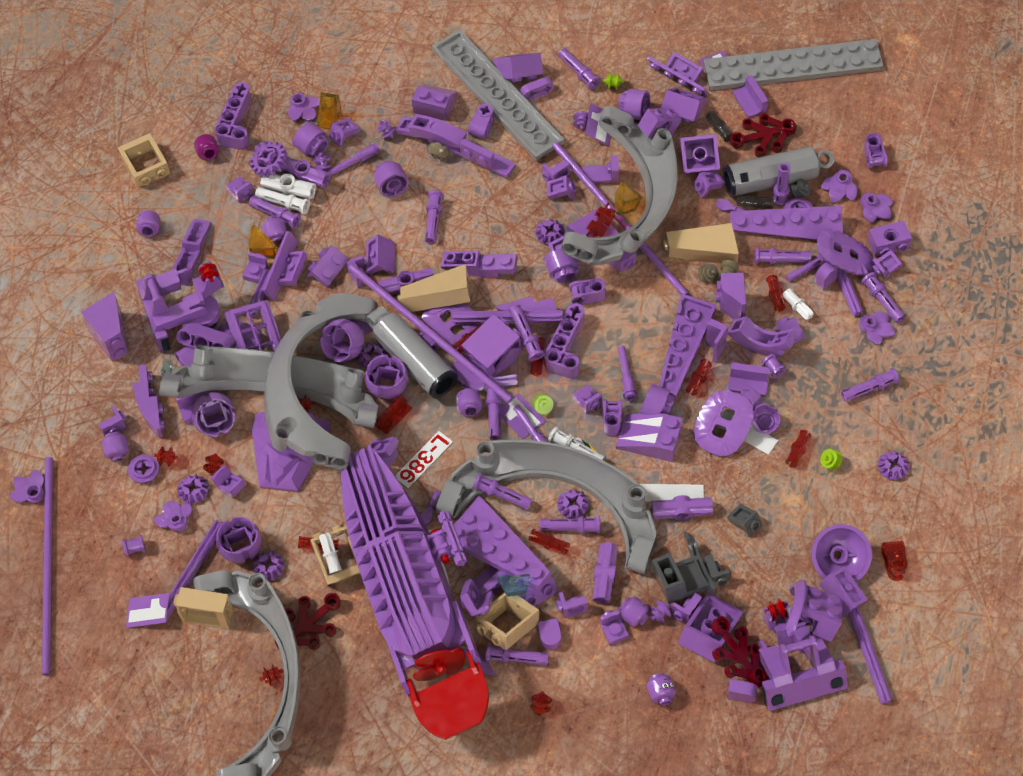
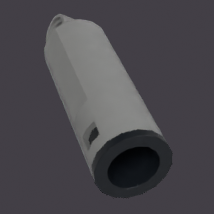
M808 146L724 165L723 178L726 182L725 187L728 195L735 197L774 188L777 184L778 168L781 163H788L790 165L788 184L797 183L800 179L806 181L817 178L819 176V169L831 167L835 160L831 151L823 150L816 153L813 147ZM822 155L827 158L825 165L820 162Z
M380 306L366 316V321L373 329L375 340L392 357L395 356L403 362L411 377L432 398H441L454 387L458 379L457 373L398 314H389L383 306Z

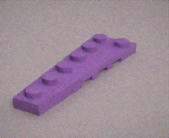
M842 206L730 211L733 231L817 240L818 234L822 230L831 229L833 232L839 231L843 234Z
M681 294L673 332L659 383L660 387L670 390L669 394L674 396L675 400L705 336L707 324L713 318L717 308L715 304L685 294Z

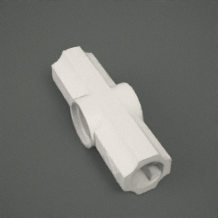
M270 174L269 178L265 175L261 177L260 185L263 188L279 191L288 196L293 194L310 200L314 198L316 184L295 179L291 174H276L275 176Z

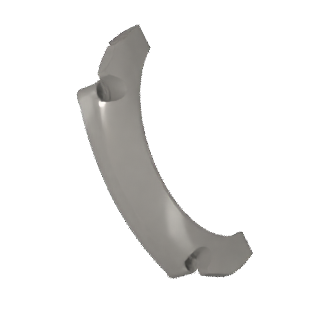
M613 106L603 108L599 125L605 132L616 139L635 161L644 181L646 203L639 221L622 233L598 238L587 237L576 232L565 233L561 246L562 252L592 265H603L620 260L624 253L623 250L628 253H635L652 236L665 218L673 202L677 185V160L672 135L669 130L659 128L654 137H647L639 128L638 123H634L632 115Z
M334 294L317 302L315 312L303 311L300 318L283 336L272 357L264 389L265 419L274 449L285 451L290 447L303 456H311V460L316 464L336 469L347 468L351 447L320 427L304 410L292 385L291 361L301 342L314 331L328 325L331 321L354 319V321L367 322L366 316L378 307L375 300L354 294Z
M197 345L194 348L191 366H183L172 373H165L161 380L159 395L181 399L195 393L214 390L264 391L266 376L275 352ZM293 355L291 361V380L297 397L335 409L345 415L353 425L375 427L379 405L375 403L368 393L361 392L364 377L363 370Z
M533 440L480 442L476 448V459L470 458L451 474L450 480L447 479L437 502L436 513L440 514L441 511H448L450 517L457 518L470 502L484 492L477 488L475 490L472 489L479 472L488 479L497 480L498 484L523 478H549L564 481L585 490L608 509L617 522L624 540L626 550L625 569L645 574L657 537L651 513L648 509H643L646 495L643 486L618 468L591 454L550 442Z
M222 570L199 575L193 579L194 589L228 594L232 606L250 613L269 629L278 644L284 665L282 699L271 726L261 740L247 754L229 766L217 770L216 776H271L282 761V757L278 752L287 750L292 744L291 736L299 705L301 686L300 655L292 624L278 595L263 574L254 573L251 575L241 571L231 573L230 571Z

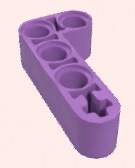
M245 82L235 84L215 126L218 143L221 146L244 150L250 144L247 130L240 126L252 99L249 85Z
M573 303L567 308L563 320L560 322L544 355L545 368L548 371L570 379L577 377L579 374V359L574 354L569 353L584 323V308L578 303Z

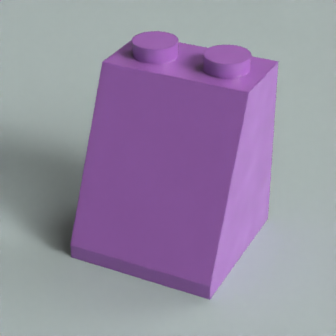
M114 292L81 311L88 331L111 361L121 358L128 352L123 315Z

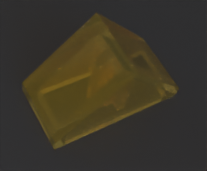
M321 92L317 126L331 129L332 123L338 121L341 113L339 94Z
M623 180L615 193L616 215L636 211L642 199V196Z
M255 225L251 226L249 252L260 253L267 259H275L278 247Z

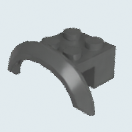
M688 532L683 533L691 556L690 558L675 563L670 553L652 560L654 575L668 604L704 591L713 596L718 587L717 582L711 579L705 568L694 537Z

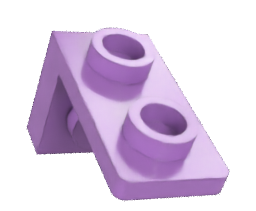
M611 155V161L607 165L584 166L582 171L593 183L619 182L618 155Z

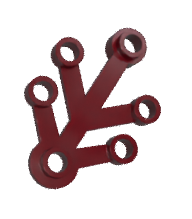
M761 114L759 116V123L754 122L750 118H745L742 122V128L744 130L754 129L759 132L748 135L735 132L730 136V144L733 148L738 149L744 143L762 139L759 146L755 148V156L759 158L765 156L766 147L773 135L780 134L777 141L772 143L771 148L774 153H780L786 137L796 132L797 125L790 118L780 121L770 117L768 114ZM770 124V125H773V126H775V127H774V128H769V127H767V125Z
M336 593L327 594L324 598V605L308 618L307 613L311 607V600L308 596L299 598L298 623L293 629L298 646H309L310 649L316 650L321 645L317 636L309 638L298 637L302 633H325L327 637H333L336 634L335 625L332 623H327L326 625L314 624L329 611L339 609L341 600ZM303 601H308L306 605H302ZM331 602H337L335 605L330 606ZM291 608L285 609L287 614L292 613V616L289 617L290 622L294 621L296 618L294 610ZM333 628V631L327 632V629ZM317 641V644L311 645V642Z
M724 616L714 619L711 624L712 631L716 634H721L733 652L718 647L712 651L713 658L716 661L726 659L742 664L745 670L737 668L734 664L726 666L724 669L725 675L728 678L735 676L745 678L757 687H761L762 682L766 681L767 676L765 671L759 666L760 647L755 643L747 647L748 630L745 627H740L734 631L736 639L739 640L738 646L728 632L730 630L729 620Z

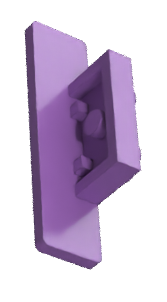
M673 52L666 65L650 56L647 57V60L650 62L649 66L657 71L661 69L667 77L679 79L678 83L685 87L687 85L693 88L692 91L698 95L703 93L707 96L709 94L704 87L696 83L704 71L699 65L676 52Z
M466 139L461 141L460 148L447 146L449 151L505 178L515 168L514 162Z
M290 231L285 232L263 287V292L271 301L276 300L281 286L296 285L307 258V254L304 251H295L298 240Z

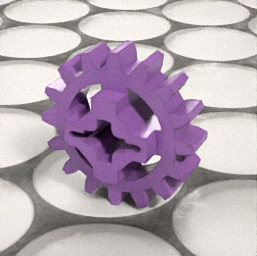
M269 141L268 145L262 143L261 148L256 147L257 152H252L253 158L249 159L251 162L250 167L256 175L259 174L260 177L265 175L269 178L270 174L275 176L277 170L281 172V166H286L284 161L288 160L286 156L288 152L277 141L274 143Z

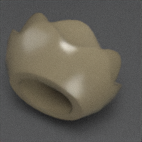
M431 142L428 146L429 154L437 159H445L450 154L448 147L442 146L439 142Z

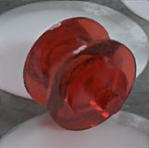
M306 394L304 399H300L297 396L304 410L309 412L311 405H314V401H310Z
M162 446L158 453L154 454L160 466L167 462L168 467H170L178 459L172 447L165 451L164 446Z
M216 453L205 457V462L208 464H205L203 469L210 473V476H213L221 468L220 466L224 464V460Z
M273 664L269 670L263 667V676L259 677L260 681L265 680V683H269L270 687L274 680L280 683V674L284 673L283 669L278 670V667H274Z
M544 691L531 697V700L535 703H532L530 708L537 715L541 716L551 710L548 704L552 702V698L545 694Z

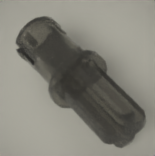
M714 111L708 112L705 117L713 126L714 132H718L725 142L730 141V136L733 133L727 128L725 121H721Z
M739 195L737 197V206L753 207L754 210L756 208L773 209V205L766 204V202L774 203V198L758 197V195H755V197Z

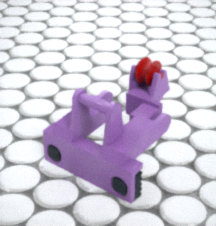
M210 261L204 264L201 263L198 270L200 277L192 279L196 293L183 297V302L167 307L162 296L181 290L180 282L191 278L193 275L190 268H184L179 271L173 269L158 276L149 274L145 278L136 281L139 296L159 352L171 349L166 330L204 317L207 314L204 299L224 287L216 265Z
M780 598L777 599V603L773 604L769 601V605L763 607V620L770 631L775 630L778 646L775 645L767 648L763 640L758 641L760 661L770 680L762 682L765 705L769 711L848 688L845 665L841 659L833 660L823 639L812 634L813 626H810L809 632L806 622L798 623L792 637L789 638L787 636L785 626L791 613V608L787 601L782 602ZM798 650L800 653L805 652L813 668L791 674L788 653Z

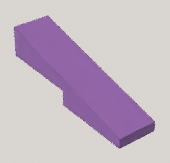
M193 219L182 241V250L172 270L177 269L179 271L184 268H190L194 274L211 227V221ZM192 277L181 281L180 284L189 286Z

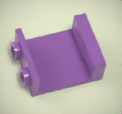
M494 314L461 345L464 352L490 376L496 371L493 364L515 343L520 347L522 346L521 334L515 328L510 329L508 327L509 324L504 318H498Z

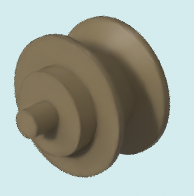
M704 264L698 270V277L703 283L714 282L718 277V269L714 264Z

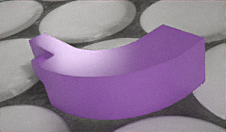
M747 316L734 319L727 333L735 342L748 350L765 356L774 353L777 357L782 356L785 349H790L793 346L797 335L793 329L781 332L764 330Z

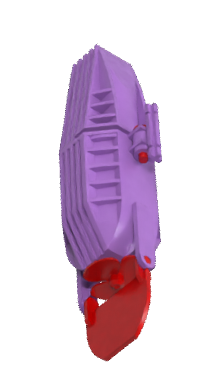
M368 445V449L362 448L361 451H356L354 455H350L347 468L341 469L343 506L351 546L380 631L387 641L400 682L405 693L410 698L415 715L428 732L438 738L447 740L481 724L489 703V689L480 665V655L463 610L454 599L441 562L443 564L448 563L451 556H455L453 558L456 566H464L468 561L454 524L450 521L452 519L449 512L441 511L440 515H438L442 529H434L429 533L420 513L405 489L381 457ZM466 642L469 649L466 654L471 667L459 672L464 666L466 659L463 649L459 648V646ZM412 667L418 669L413 675V678L417 681L436 679L444 673L453 676L417 692L412 679H408L406 670Z

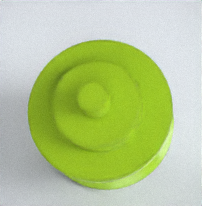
M610 72V75H607V79L603 78V82H606L609 90L611 86L618 90V87L624 84V80H621L619 73L616 76H612Z
M539 394L533 400V408L540 414H548L553 409V400L546 394Z
M826 449L821 454L820 462L823 467L835 470L842 463V455L839 451Z

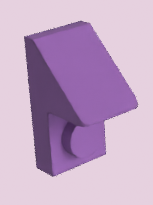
M394 436L372 440L370 446L388 467L392 466L399 453L396 450L399 440Z

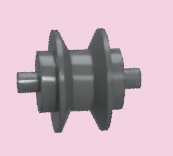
M803 179L793 183L791 186L792 195L795 198L809 196L811 192L810 184Z

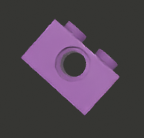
M672 108L647 109L638 126L647 137H654L659 128L669 130L673 136L682 119Z
M900 221L869 229L867 241L874 257L883 256L890 250L894 253L910 249L912 237L905 221Z

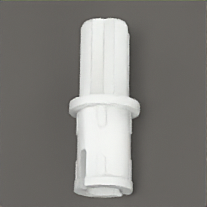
M791 288L783 293L782 297L805 320L813 317L814 312L805 304V300L799 298Z
M331 533L321 534L319 538L324 551L323 557L325 556L328 564L329 573L342 570L337 556L338 550H335Z

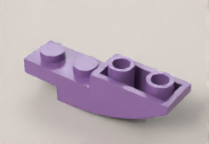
M415 114L413 118L403 117L395 129L398 135L426 138L430 144L431 142H439L443 146L460 148L461 141L467 137V132L442 120Z
M444 251L441 268L450 270L466 265L469 276L500 278V274L516 273L518 257L517 254L481 255L479 251Z
M146 365L138 366L140 382L132 383L134 395L145 422L153 433L161 439L164 438L163 431L166 430L165 420L161 417V414H164V406L162 402L159 403L157 396H155L154 388H151L150 383H153L152 371H148Z

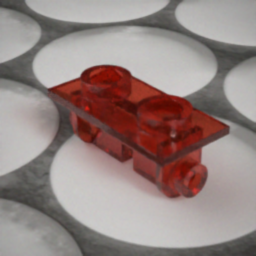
M609 202L604 207L600 206L595 213V216H597L595 221L592 219L586 227L588 230L586 236L589 234L593 235V238L604 236L608 228L603 223L609 227L616 216L614 209L607 208Z
M404 396L397 397L377 418L375 426L388 434L412 409L406 403L407 399Z

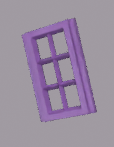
M268 300L224 312L236 348L263 350L262 347L272 345L275 352L281 337ZM260 310L264 323L255 326L250 312ZM247 314L251 327L241 330L237 316ZM266 327L271 341L261 344L256 330ZM253 331L257 345L247 348L243 333Z

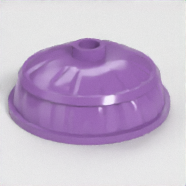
M836 524L825 528L815 538L812 545L811 558L816 572L823 579L845 566L854 581L857 582L867 573L870 567L872 550L868 539L859 529L846 524ZM836 551L840 553V558L838 559L834 557Z

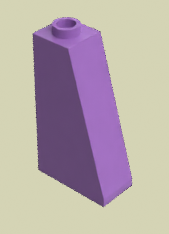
M598 208L567 226V232H576L592 238L619 234ZM623 250L624 253L620 260L607 264L619 272L630 269L636 264V253H628Z

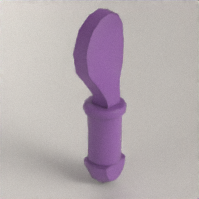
M718 199L716 201V206L721 211H746L737 205L733 206L725 199Z
M439 490L433 492V496L427 504V509L421 513L426 526L433 519L432 510L436 509L441 495Z

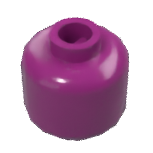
M210 134L200 135L194 142V149L202 160H212L219 153L217 141Z

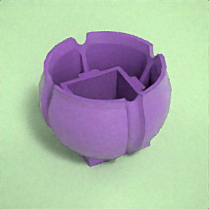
M348 319L331 321L321 332L323 334L320 338L321 348L324 354L329 359H334L335 362L353 360L363 349L365 330ZM345 333L349 336L350 344L344 341Z
M381 355L371 360L364 377L367 389L375 397H384L385 399H397L406 389L409 379L408 371L403 362L395 356L389 358L388 355ZM381 378L395 380L394 386L379 385Z
M210 392L207 396H200L193 404L191 410V418L194 421L195 428L204 435L211 437L219 436L220 432L227 433L232 428L236 416L232 401L227 396L217 392ZM219 403L222 414L205 420L201 409Z
M232 517L231 522L226 520L220 525L216 536V546L222 557L232 563H244L246 559L251 560L258 554L262 544V536L257 525L250 519ZM247 537L251 545L233 552L230 544Z

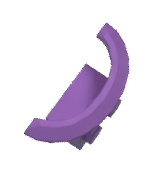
M800 580L792 584L789 591L794 596V602L785 626L787 636L789 638L792 637L802 614L813 619V635L831 642L842 623L843 600L836 595H830L816 587L808 586L806 580Z

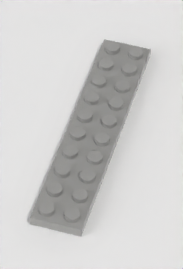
M461 30L454 32L432 46V51L482 104L492 106V115L535 161L555 150L552 147L555 142H558L560 145L564 144V138L508 79L503 78L500 71Z
M876 39L709 58L703 61L709 91L744 87L746 77L751 75L758 85L883 70V63Z

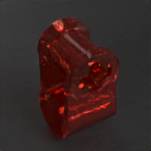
M882 542V556L885 561L888 577L894 581L902 580L908 566L904 542Z

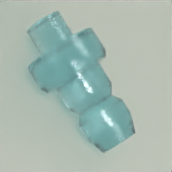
M163 360L162 376L165 373L173 372L169 360Z

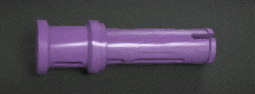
M566 48L560 50L558 57L576 72L578 79L584 81L589 90L595 89L600 84L601 78L595 76L589 67L583 66Z
M781 163L778 168L777 184L774 186V195L772 196V201L776 206H785L789 200L788 194L790 193L788 181L791 167L788 163Z
M437 190L428 192L429 204L426 207L428 220L425 242L428 244H434L437 241L439 215L443 209L441 202L444 199V194Z
M255 195L249 200V206L268 215L283 219L285 224L289 225L291 229H296L300 224L301 215L298 213L293 214L287 208H279Z
M755 247L754 263L811 262V251H780L774 248L759 249Z
M875 272L867 274L861 280V283L866 285L871 291L872 297L880 301L895 323L903 321L905 314L902 313L888 295L886 286L879 282Z
M515 305L511 307L509 311L522 336V345L527 349L529 361L542 358L545 352L541 350L538 344V337L533 335L521 306Z
M890 368L888 372L880 375L875 374L873 379L840 391L843 401L848 402L871 391L884 390L886 386L899 384V377L896 370Z
M485 385V391L487 392L485 404L489 409V439L492 441L500 440V407L503 404L502 399Z
M480 472L472 487L474 490L477 488L486 492L488 496L495 495L525 510H528L532 498L499 485L497 480L488 479L482 476Z
M580 516L578 519L540 518V531H578L580 534L584 532L600 534V516L596 518Z
M488 643L485 661L498 660L503 663L514 661L547 666L549 653L511 648L505 651L499 646H493L491 643Z

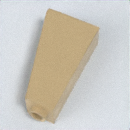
M732 223L666 232V239L663 240L664 251L667 250L669 258L721 263L723 260H732L738 263L739 252Z
M461 265L400 287L398 302L410 312L471 302L470 281L466 265Z

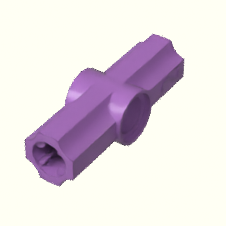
M288 157V160L284 161L286 166H281V172L291 174L298 178V180L314 183L322 188L327 187L329 184L330 173L310 166L306 160L297 161Z
M431 268L415 272L406 270L400 272L396 277L377 281V284L390 295L400 293V287L428 278L434 274Z
M680 495L672 500L652 501L653 519L675 518L678 521H686L693 516L713 515L711 497L690 498L686 495Z
M610 542L600 544L598 563L595 565L593 602L601 605L610 603L612 583L614 584L617 545Z

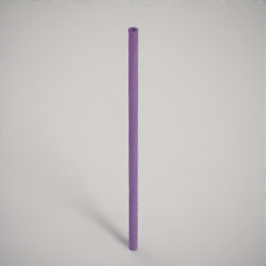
M555 142L552 145L555 151L563 160L570 163V168L625 231L631 228L629 223L561 145ZM646 243L641 245V250L680 295H689V292Z
M353 263L348 266V270L508 404L513 400L511 395Z
M52 457L45 458L42 675L44 676L50 675Z

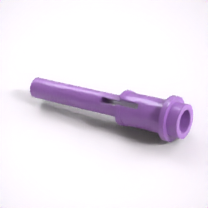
M370 143V146L356 152L357 155L328 169L326 172H329L332 176L359 161L364 162L374 155L378 156L380 149L376 143Z
M836 246L833 247L834 250L840 252ZM817 255L815 260L787 274L786 279L790 282L815 267L822 266L827 261H824L822 256Z
M619 346L618 353L623 374L621 382L624 390L622 395L625 400L633 401L636 399L638 392L634 386V378L630 375L625 346Z
M520 405L514 406L513 410L531 434V440L547 442L542 432L537 431Z

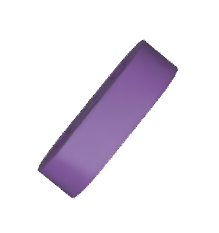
M544 77L524 85L520 92L527 100H532L550 93L554 89V84L549 77Z

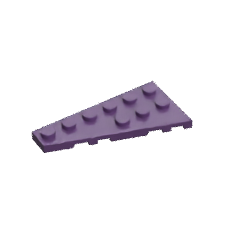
M480 496L477 497L454 524L464 552L539 591L551 578V572Z

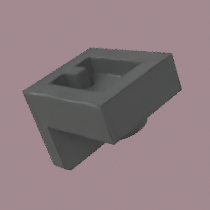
M739 504L727 516L729 522L744 529L748 537H752L762 526L758 513L742 504Z
M712 554L704 556L703 563L711 579L717 582L718 586H722L730 581V569L720 571L719 563L714 561Z

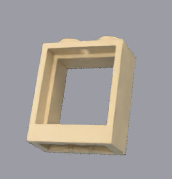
M150 133L117 147L120 157L137 188L148 185L170 174L168 164ZM153 150L160 163L136 172L130 160Z
M340 524L332 527L330 532L332 538L345 534L354 556L347 526ZM321 531L313 535V539L310 542L327 586L360 574L358 565L329 575L317 545L321 543L319 536L325 532Z
M180 587L179 594H176L174 598V606H176L177 613L182 622L224 629L230 628L234 610L228 594Z
M508 589L491 603L490 609L486 614L482 616L476 615L475 630L506 651L537 625V622H539V610ZM507 610L522 621L505 634L491 624V622Z

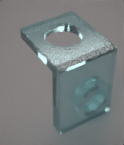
M500 575L497 580L507 597L525 595L530 575Z

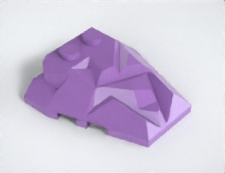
M265 412L256 414L252 436L260 488L299 492L314 463L311 460V456H303L290 447L285 451L274 449L268 433ZM307 412L320 427L330 433L331 422L322 418H315L312 413Z

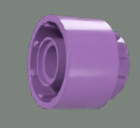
M630 88L621 94L618 108L632 115L634 120L641 121L647 109H650L649 91Z
M310 121L297 131L292 144L305 156L316 157L319 156V152L323 153L326 150L329 141L326 138V132Z
M384 161L376 167L373 179L381 195L384 197H395L406 190L409 180L399 163Z
M561 248L550 252L544 257L549 276L556 282L565 283L577 277L578 269L580 268L578 260L564 254Z
M652 383L639 414H669L675 398L669 394L670 390Z

